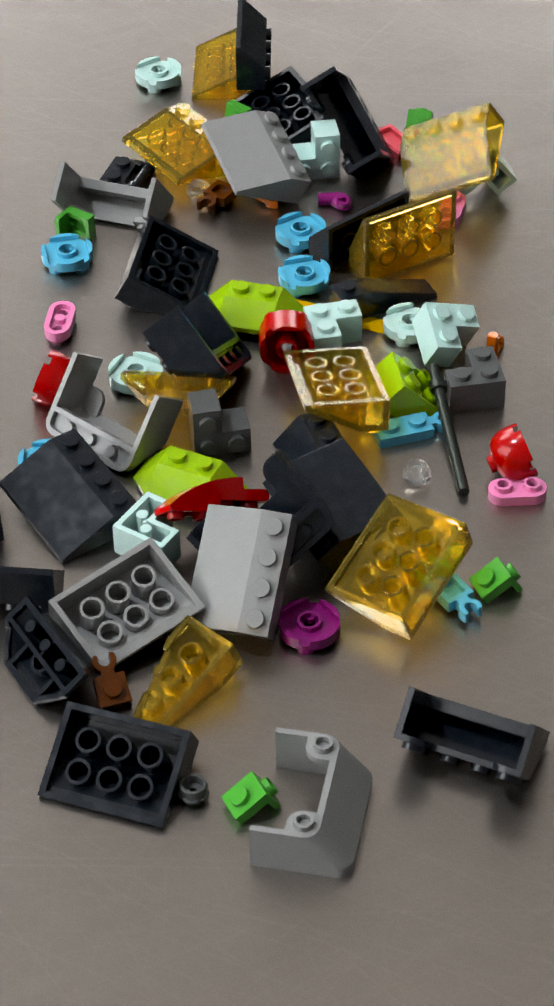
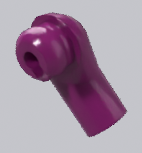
M343 192L318 193V206L331 205L340 211H347L352 206L350 196Z

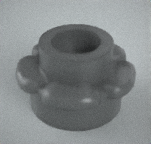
M187 774L179 782L177 796L179 799H183L186 804H198L209 796L208 783L199 774Z

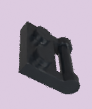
M116 156L100 180L142 188L148 176L157 169V163L151 158L140 161L124 156ZM138 173L134 181H131L135 174Z

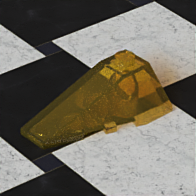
M187 615L167 638L163 647L165 652L159 665L155 664L151 673L153 679L148 690L142 693L132 717L172 727L178 725L223 688L244 663L234 644Z

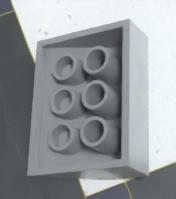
M253 110L202 123L201 127L235 195L298 203L310 185L311 180L276 113Z
M208 504L191 589L205 605V610L184 622L183 625L274 642L299 520L292 514L276 511Z
M152 537L48 601L49 616L66 632L91 665L92 657L97 656L98 662L102 666H107L110 663L108 659L109 652L115 654L117 666L205 610V605Z

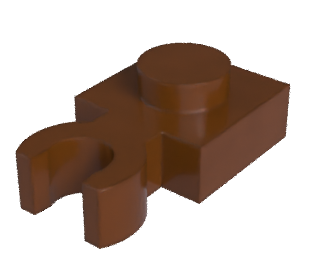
M218 179L203 191L204 196L197 199V210L200 211L202 208L207 207L208 214L211 215L216 212L217 206L226 207L238 196L234 194L229 183Z
M109 652L108 659L110 663L107 666L100 665L97 656H93L92 669L96 674L100 675V677L93 678L92 681L99 708L111 710L131 705L132 697L124 671L117 673L114 671L117 662L115 654Z

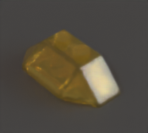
M124 370L120 378L147 408L150 407L155 394L177 398L184 401L181 411H183V415L187 416V392L216 389L217 397L219 398L236 383V376H227L221 380L180 377L175 374L170 375L167 372Z

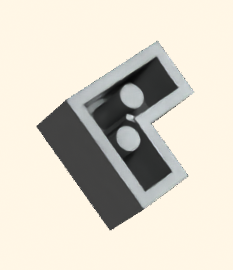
M493 346L465 349V367L444 370V379L447 385L446 397L450 413L504 407L506 379Z
M216 389L187 392L189 437L193 452L205 456L251 450V428L245 407L221 410Z

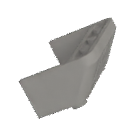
M60 161L51 201L62 211L68 206H72L93 214L95 220L137 227V230L141 231L150 215L161 221L164 220L172 206L174 197L157 178H151L149 189L80 177L66 162Z
M73 352L47 415L46 428L55 437L75 428L105 465L116 471L130 472L166 444L184 401L155 394L140 431L137 434L101 414L105 405V395L93 383L103 359L93 355Z
M276 727V767L326 774L317 812L297 811L291 814L286 821L285 829L250 825V865L333 878L346 877L352 873L355 867L372 791V774L331 735Z

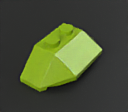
M230 280L209 295L234 331L259 335V327L264 320V316L269 312L286 309L303 312V305L284 287L271 284Z
M169 446L146 459L134 475L133 481L143 495L148 491L168 500L172 496L200 484L216 479L238 476L222 460Z

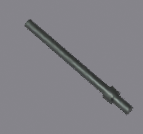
M431 363L428 365L431 379L429 382L430 391L435 396L457 491L460 496H465L469 494L470 490L446 397V381L441 377L439 365Z

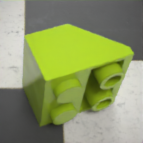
M392 351L369 372L380 408L395 418L426 412L429 417L438 412L435 396L431 393L429 387L431 380L429 373L424 369L419 370L407 357H400Z

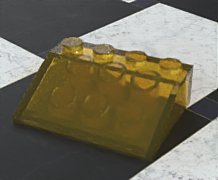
M237 28L196 46L192 100H236L251 91L237 90L236 86Z
M490 102L404 128L400 153L404 190L407 189L409 191V204L494 180L505 121Z
M178 103L176 106L165 107L122 138L123 143L176 185L225 176L201 127L202 123L208 120L190 108L188 104Z
M451 188L364 218L349 248V270L357 278H390L454 255L457 190Z
M366 346L284 351L285 361L306 412L358 432L377 433L378 431L388 430L390 399Z
M388 493L329 581L325 590L383 629L412 640L473 544L467 524Z

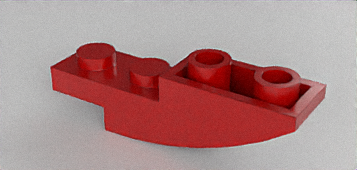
M243 477L216 479L172 496L154 510L155 516H167V521H181L185 517H192V521L201 522L206 518L208 504L259 509L258 505L269 500V492L267 489H244Z

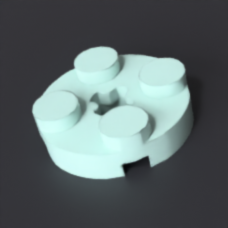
M149 57L140 61L137 64V70L135 69L136 82L142 87L148 88L150 93H159L162 89L179 86L182 82L181 64L173 58L167 57V61H160V57Z
M405 302L393 305L386 311V316L383 317V331L388 338L395 341L398 347L406 348L411 344H418L412 320L421 308L414 307V303Z
M136 351L133 352V356L124 358V354L119 355L108 366L110 388L124 394L134 395L137 398L148 397L150 391L159 387L164 379L163 366L160 365L159 358L147 352Z

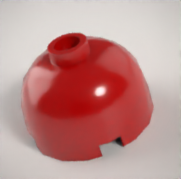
M53 349L48 357L53 359H51L49 365L43 364L33 388V393L36 394L31 397L32 401L51 407L70 362L69 357Z
M516 423L501 429L491 438L489 444L491 455L487 456L486 460L492 473L498 471L502 478L509 480H523L527 477L538 476L536 468L530 470V468H533L530 462L533 458L521 431H518Z

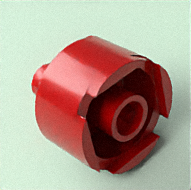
M286 309L269 312L264 316L258 333L262 361L266 362L272 370L278 373L291 374L302 370V366L307 362L310 363L315 354L312 326L307 315L301 311L297 312Z

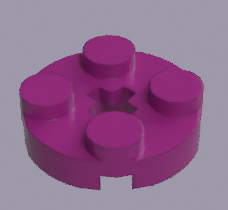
M309 598L296 599L285 605L280 612L279 635L286 644L297 648L300 654L310 655L315 650L326 648L339 639L340 614L335 606L325 600L319 599V603L309 602ZM307 622V623H309V624H315V625H314V626H305L304 623Z

